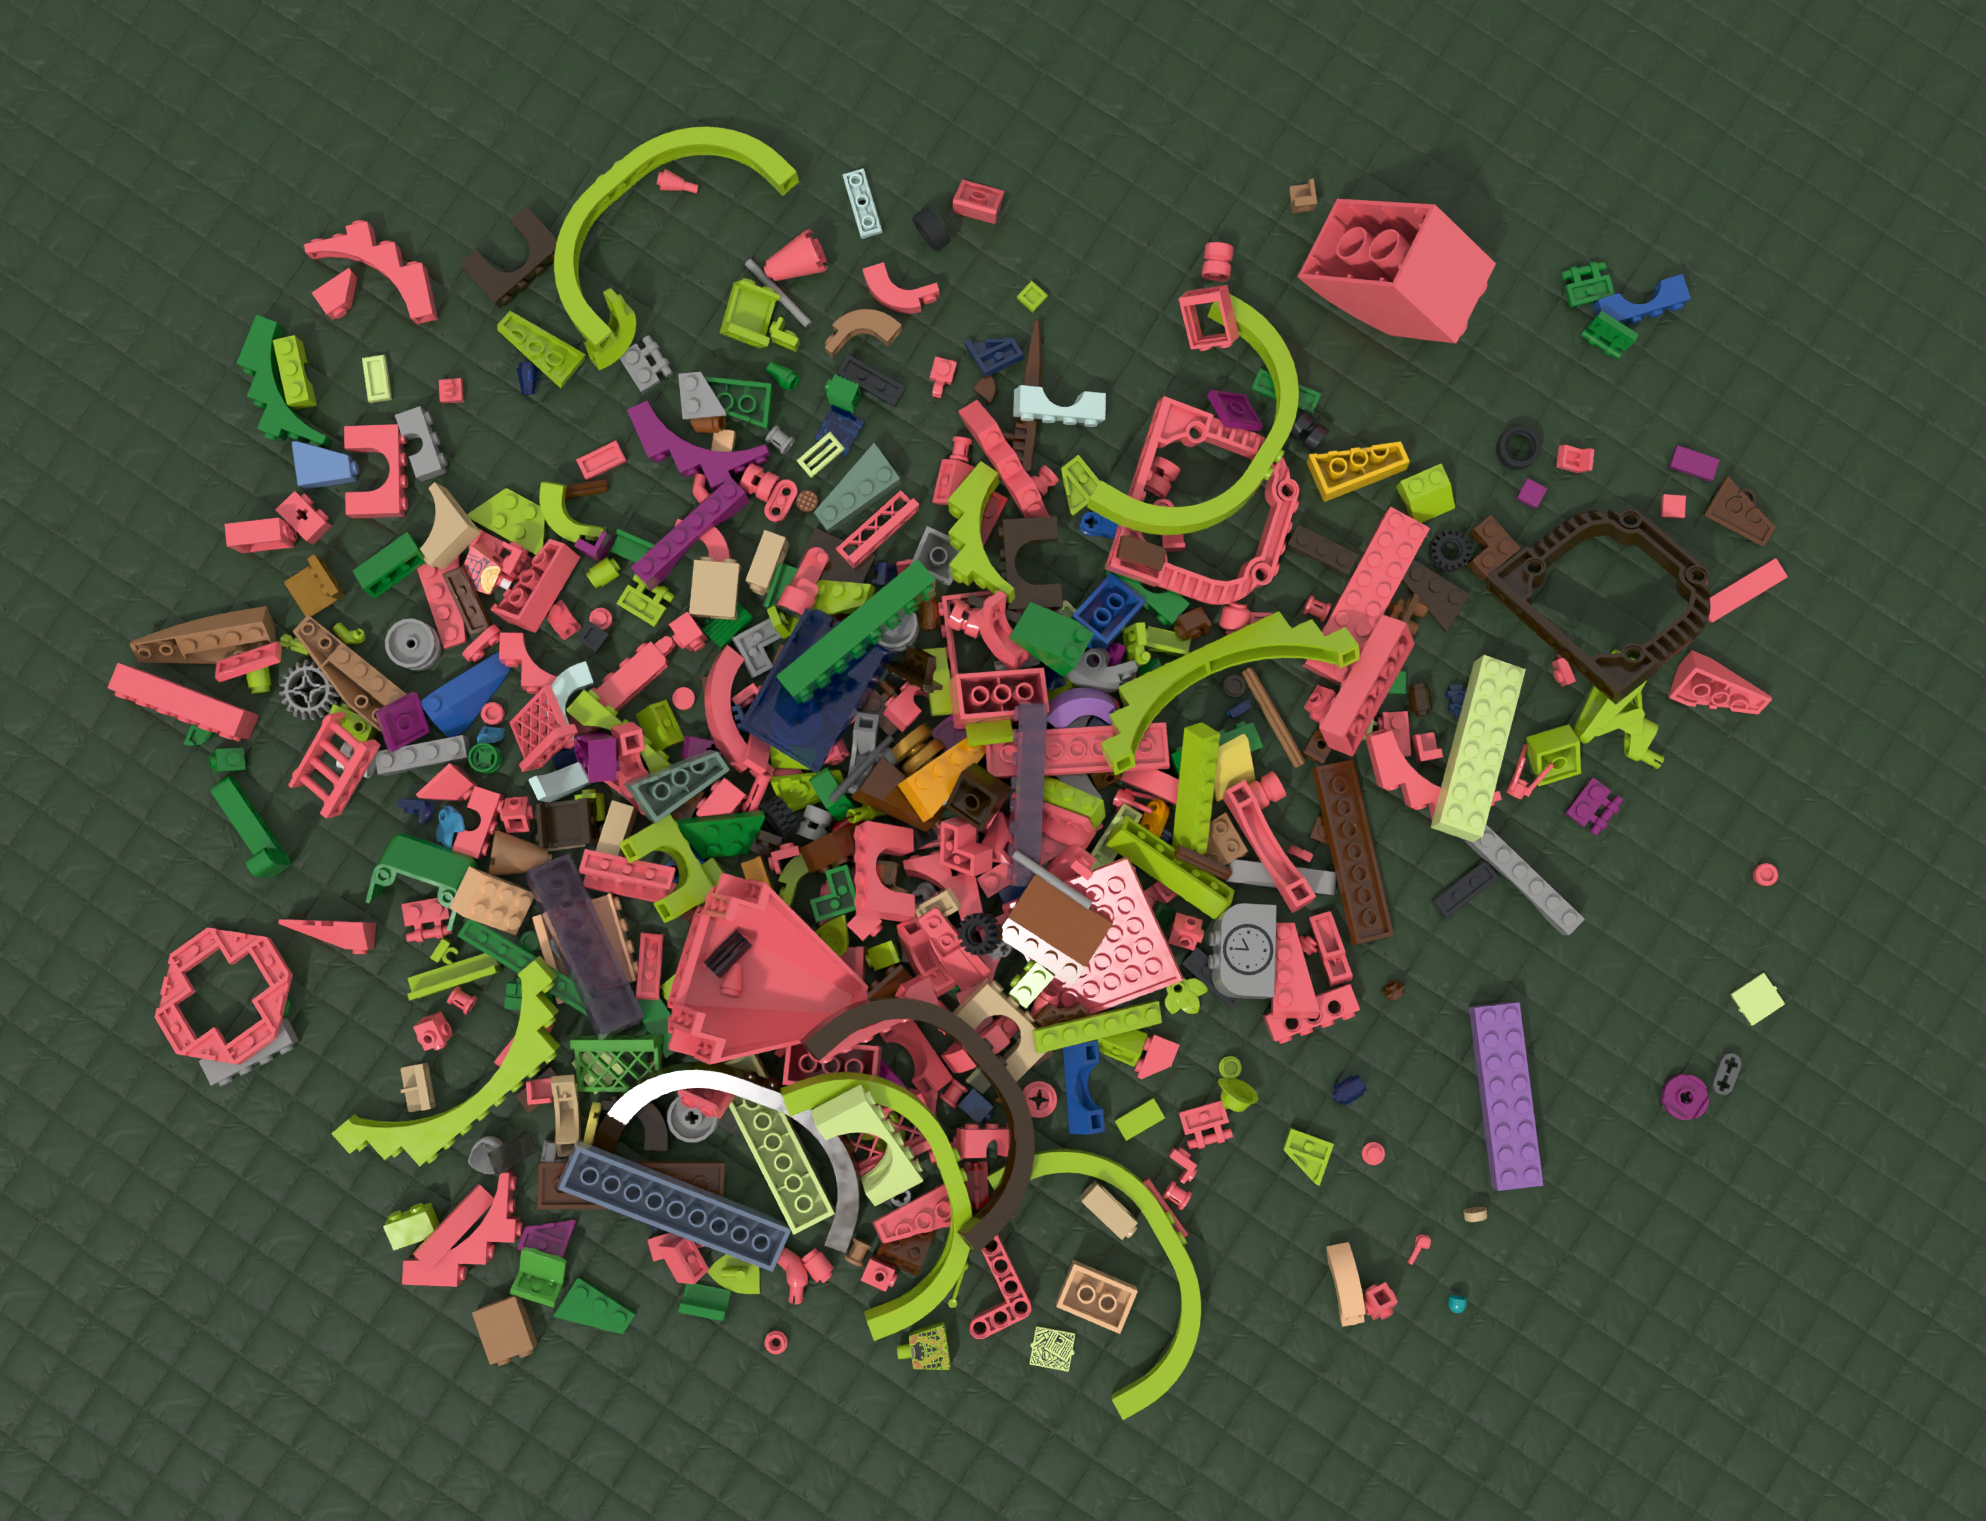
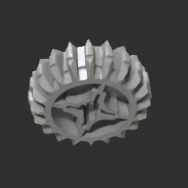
M304 660L303 665L297 662L295 664L296 670L289 667L290 675H282L286 679V683L282 682L279 685L284 687L285 691L279 692V695L286 696V698L281 702L284 705L289 704L286 710L288 712L294 711L293 716L295 717L301 716L302 719L308 720L310 716L311 720H317L319 715L321 718H324L325 711L330 713L331 704L339 705L334 700L335 697L339 698L341 696L336 692L314 660L312 664L309 660ZM313 672H317L323 677L325 685L317 684L316 678L313 677ZM302 677L301 685L296 687L297 682ZM311 686H312V687H315V688H318V689H314V690L310 691V694H309V693H306V692H303V691H307V690L311 689ZM325 693L323 700L319 703L320 695ZM296 695L304 697L305 702L308 703V708H304L299 704Z

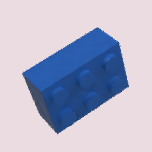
M1111 573L1071 616V619L1076 620L1094 633L1088 644L1090 649L1102 647L1106 650L1137 616L1146 601Z

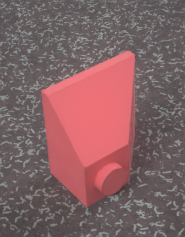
M449 763L416 795L418 798L428 800L466 801L470 799L474 786L478 785L461 766Z

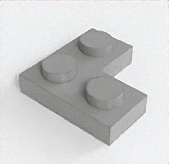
M770 618L732 637L739 654L745 659L744 663L752 678L773 668L763 647L778 640L781 636L773 627Z

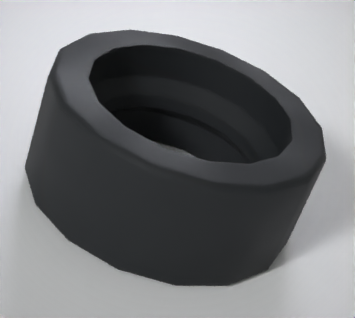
M928 207L923 208L912 217L918 232L934 251H939L951 242L947 230Z
M1518 425L1509 428L1500 436L1496 443L1498 460L1505 467L1512 470H1521L1529 467L1538 459L1541 453L1539 436L1533 429L1527 426ZM1515 435H1522L1531 444L1529 457L1521 461L1512 459L1506 452L1508 439Z

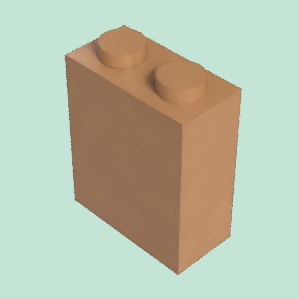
M512 1295L477 1308L472 1312L490 1365L495 1363L498 1366L504 1365L511 1361V1357L519 1355L520 1358L533 1353L532 1349L538 1345L521 1297Z

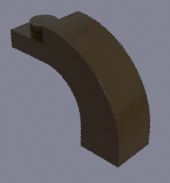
M609 1095V1099L602 1100V1110H610L620 1095ZM651 1100L634 1114L642 1121L645 1128L644 1150L668 1151L671 1144V1131L667 1122V1116L662 1108L654 1100Z

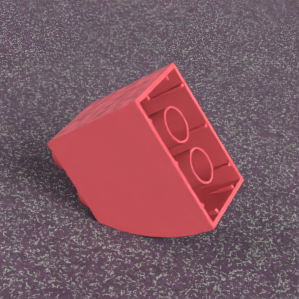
M1337 199L1298 278L1338 308L1386 334L1456 344L1459 337L1467 329L1468 319L1479 297L1485 292L1488 285L1487 281L1496 263L1435 204Z

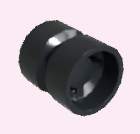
M1305 411L1293 425L1289 436L1295 441L1301 440L1302 447L1312 453L1329 433V430L1321 423L1316 424L1315 418Z

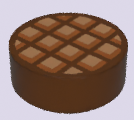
M804 490L797 495L796 504L801 512L812 513L817 509L819 500L813 491Z

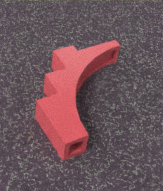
M358 220L352 222V225L345 226L347 235L335 234L330 239H313L310 243L304 244L305 253L311 259L327 257L347 258L365 263L379 270L396 285L406 302L410 318L416 324L438 320L427 268L422 262L419 263L417 261L409 262L404 266L401 250L395 242L383 241L377 246L374 229L367 221Z
M976 400L959 410L958 412L966 428L998 472L1023 517H1050L1034 481L1023 469L1016 452L1006 442L998 424L985 408Z
M1384 728L1365 734L1377 785L1388 791L1399 788L1400 784L1405 805L1418 810L1427 807L1428 804L1433 820L1441 787L1430 783L1412 768L1398 748L1392 730ZM1496 789L1491 806L1495 805V801L1502 800L1500 791Z
M514 1170L500 1172L498 1188L492 1206L483 1222L471 1236L458 1246L450 1249L431 1270L416 1257L404 1260L402 1284L457 1287L466 1278V1266H463V1264L486 1265L491 1261V1258H494L495 1245L492 1242L514 1243L519 1240V1237H522L523 1223H520V1216H511L515 1212L516 1206L515 1199H512L513 1190L517 1186V1177L514 1176Z

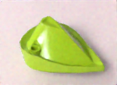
M842 914L822 924L815 932L839 957H842L847 952L849 945L846 914Z

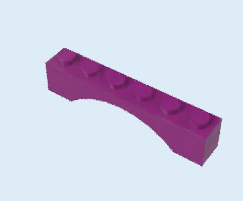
M730 477L631 567L635 575L652 591L669 575L678 560L699 538L716 525L736 515L750 502L746 492Z

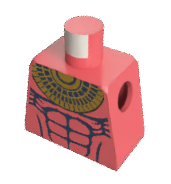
M480 541L471 546L463 565L469 574L475 590L485 594H492L499 586L505 590L511 589L515 579L504 574L502 571L504 559Z

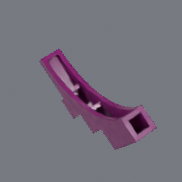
M648 401L627 409L651 462H662L671 454L682 477L687 476L688 478L695 476L699 473L700 469H703L714 492L732 474L740 475L746 471L751 463L759 466L768 461L767 458L771 457L765 444L749 450L736 452L711 451L696 447L668 430L657 418Z

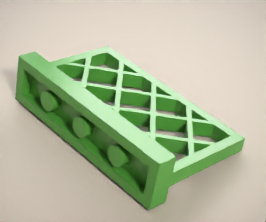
M579 1035L571 1039L570 1049H574L578 1092H625L630 1087L623 1080L628 1072L638 1081L648 1075L649 1072L652 1073L662 1069L660 1045L664 1044L663 1035ZM654 1051V1062L650 1065L642 1056L645 1052ZM582 1052H588L594 1058L589 1065L582 1060ZM604 1052H609L615 1058L610 1065L601 1058ZM625 1052H630L636 1058L630 1065L621 1057ZM596 1061L605 1069L600 1076L591 1068ZM617 1061L626 1069L621 1076L612 1069ZM638 1061L647 1069L642 1076L633 1069V1066ZM587 1072L596 1080L592 1086H585L584 1076ZM607 1073L617 1080L613 1086H609L603 1080Z

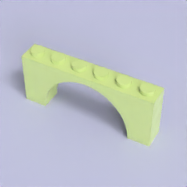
M859 1085L811 1110L816 1128L825 1140L842 1134L860 1132L876 1135L886 1141L887 1148L881 1161L871 1171L861 1177L865 1194L874 1206H877L923 1182L921 1175L923 1167L918 1158L913 1159L914 1155L908 1145L904 1146L905 1142L901 1134L894 1132L895 1127L892 1121L885 1119L886 1116L882 1107L875 1105L876 1101L870 1091L866 1092L862 1085Z

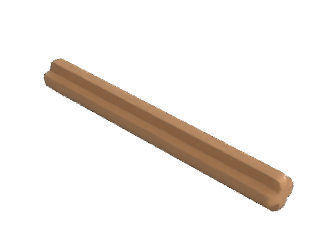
M1252 667L1242 671V676L1293 766L1297 768L1305 763L1303 755Z

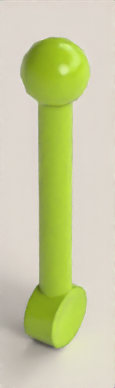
M967 1262L957 1280L953 1296L948 1301V1305L951 1308L957 1306L956 1298L965 1270L969 1267Z

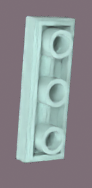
M864 168L842 174L861 239L882 233ZM860 201L866 202L864 205L859 204Z

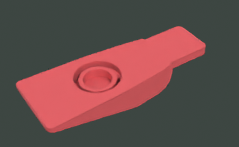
M934 907L918 918L919 923L929 935L931 946L939 961L956 981L961 991L969 989L992 974L991 969L980 955H971L970 952L964 951L966 947L960 946V943L963 941L962 939L958 940L957 937L961 933L957 932L958 930L951 923H948L937 907Z

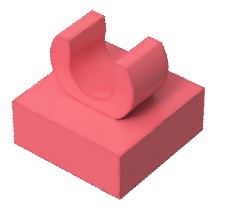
M461 378L439 380V396L442 404L464 402L463 380Z

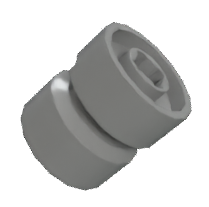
M807 804L803 814L805 821L800 822L796 834L815 841L827 835L828 832L825 828L831 825L833 816L830 812ZM812 822L819 824L817 830L810 828Z

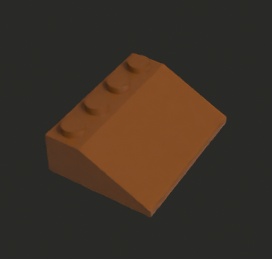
M1035 874L1001 924L1002 928L998 932H1002V936H998V938L1074 985L1092 959L1113 922L1090 907L1086 909Z

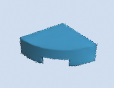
M484 726L477 736V744H489L502 740L505 737V729Z

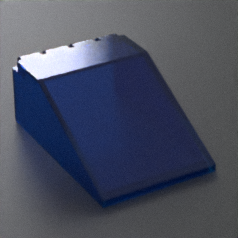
M816 607L804 610L739 727L815 773H818L873 691L888 665L892 653L879 644L874 645L872 649H869L868 646L866 648L867 652L861 658L851 660L848 663L849 667L841 674H834L831 677L832 681L822 689L819 687L813 692L814 696L809 701L798 704L776 676L841 623L837 620L833 627L830 626L834 618Z

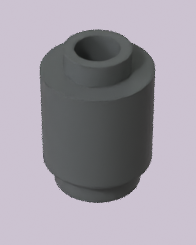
M1102 647L1092 648L1083 656L1084 666L1093 672L1105 668L1110 660L1109 653ZM1095 655L1099 657L1100 662L1095 660Z

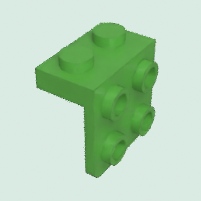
M524 1247L521 1251L519 1272L511 1287L510 1294L554 1308L564 1285L567 1261L558 1255H550L536 1248Z

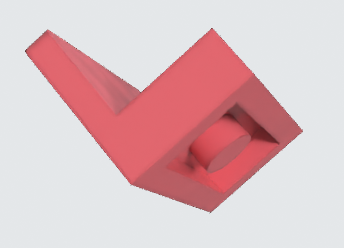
M942 459L932 502L938 505H948L947 500L975 467L959 460Z
M680 1236L672 1244L661 1243L658 1246L678 1283L695 1284L709 1271L694 1241Z

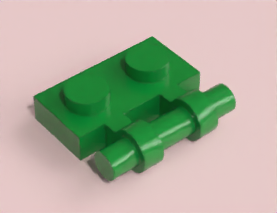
M1596 261L1590 262L1587 266L1579 268L1577 266L1569 267L1568 270L1560 273L1562 280L1570 279L1572 281V284L1564 287L1570 308L1594 303L1598 299L1615 295L1610 275L1601 276L1599 272L1606 270V263L1604 261L1599 263ZM1587 274L1591 276V279L1581 281L1580 276Z
M1600 311L1590 322L1588 329L1585 328L1580 336L1587 339V343L1590 345H1596L1604 350L1603 353L1607 356L1612 355L1619 359L1623 353L1621 350L1625 352L1636 341L1639 334L1605 312Z

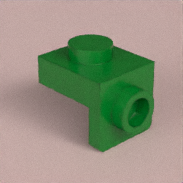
M244 747L215 749L211 751V755L208 757V764L210 769L213 768V774L246 770Z

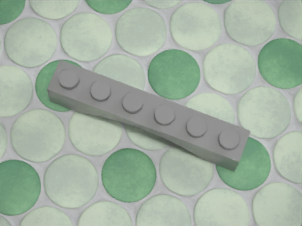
M1487 825L1485 826L1482 838L1474 842L1465 840L1480 857L1509 879L1562 935H1570L1585 920Z

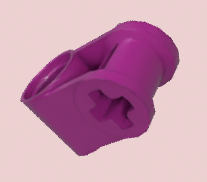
M684 736L681 759H687L702 752L714 750L715 746L718 749L713 740ZM719 750L720 756L722 757V759H724L725 757L722 755V753H721L720 750Z

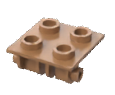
M1226 812L1210 822L1207 853L1203 854V856L1226 866L1237 858L1240 859L1247 855L1248 849Z

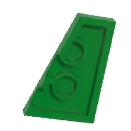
M579 1276L553 1317L623 1334L636 1315V1312Z

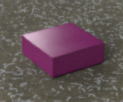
M1527 478L1516 499L1536 509L1547 488Z

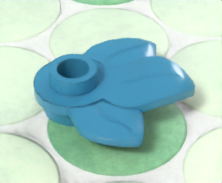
M446 805L439 813L440 822L437 826L436 838L438 843L442 842L443 846L452 849L454 832L465 831L463 817L453 806Z

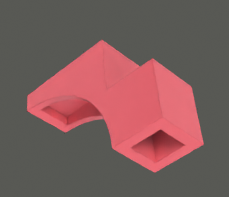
M500 633L499 660L506 667H518V664H522V689L529 694H537L545 685L551 684L552 686L558 676L543 671L531 660L526 651L523 633Z

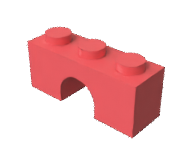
M909 681L901 687L900 691L902 693L898 697L893 695L885 703L887 708L883 713L902 732L918 718L922 711L914 703L913 697L923 695L929 699L928 693L920 691L919 687L910 685Z
M633 722L611 727L612 736L616 738V758L618 757L620 762V771H618L620 791L629 798H633L624 783L649 773L643 767L640 758V751L645 750L642 728Z
M474 786L467 807L476 810L480 814L481 823L474 831L465 830L458 832L452 850L477 859H483L484 856L488 855L491 847L489 840L491 834L494 835L495 830L498 828L496 820L500 809L504 808L505 795Z
M967 1123L965 1128H957L956 1148L960 1157L986 1158V1149L992 1140H995L997 1143V1155L1008 1157V1123H1006V1127H999L998 1123H986V1127Z

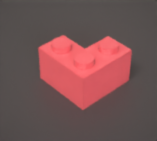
M959 816L941 821L940 865L973 877L992 870L993 848L976 843L975 827Z

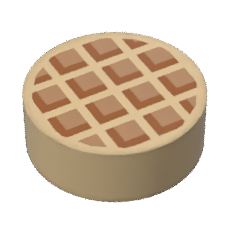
M1472 1207L1463 1211L1464 1219L1468 1222H1479L1487 1218V1210L1484 1207Z

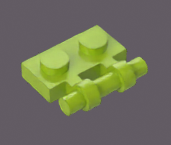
M634 575L633 580L639 583L636 589L628 585L616 604L656 628L667 610L660 603L663 599L671 603L675 595L669 592L667 587L657 585L652 590L656 595L651 599L643 594L649 588Z
M1145 622L1135 623L1122 631L1123 646H1126L1124 652H1127L1128 658L1127 662L1135 660L1137 667L1146 664L1150 659V653L1144 649L1149 639Z

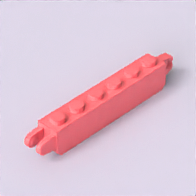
M664 636L655 644L650 641L648 644L645 642L639 646L634 657L631 659L628 657L619 665L620 669L616 673H609L602 680L604 683L598 689L596 687L592 688L601 697L599 702L605 707L609 704L617 712L668 668L669 660L666 656L675 648V640L670 638V636ZM567 715L569 725L575 724L578 731L576 734L596 732L600 728L597 726H584L572 715ZM574 739L568 741L558 752L563 749L574 748Z

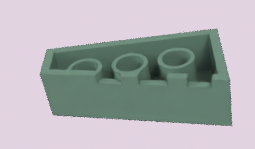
M875 443L872 444L814 511L815 516L828 534L834 532L901 484L899 476Z
M708 750L626 782L624 785L647 819L657 823L727 773L729 768L718 751Z

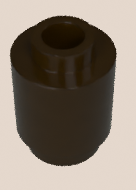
M1427 684L1409 685L1407 695L1410 713H1415L1416 717L1429 715V710H1432L1433 706L1430 689L1427 688Z

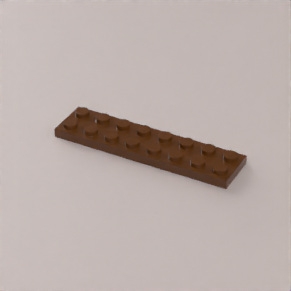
M1354 760L1312 768L1352 945L1393 936L1394 933Z
M539 1161L537 1209H608L558 1189V1181L567 1161ZM633 1161L722 1197L724 1195V1161Z

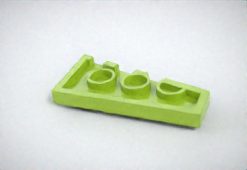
M509 311L497 325V330L560 388L563 387L585 361L586 354L512 311Z

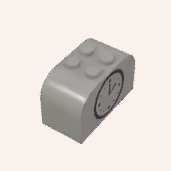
M1237 904L1226 909L1215 919L1213 932L1209 934V946H1212V955H1209L1208 967L1212 969L1211 976L1215 988L1224 996L1248 999H1268L1274 997L1276 905Z

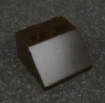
M974 762L960 773L945 807L982 832L1003 805L1011 787Z

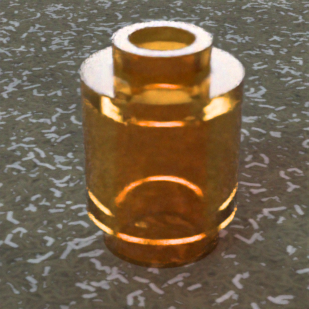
M933 597L928 602L924 600L918 605V624L924 631L936 630L937 626L941 625L939 606L935 597Z

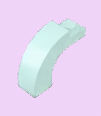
M586 661L566 669L556 678L551 686L567 725H569L565 713V706L568 699L576 691L593 685Z

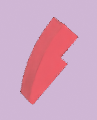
M1331 911L1309 917L1315 941L1318 943L1317 949L1330 987L1352 981L1353 975Z

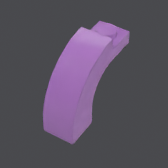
M1075 688L1053 698L1049 702L1050 712L1044 717L1046 721L1057 729L1066 728L1073 720L1083 715L1098 716L1112 726L1109 714L1114 713L1118 708L1115 707L1112 696L1101 690Z

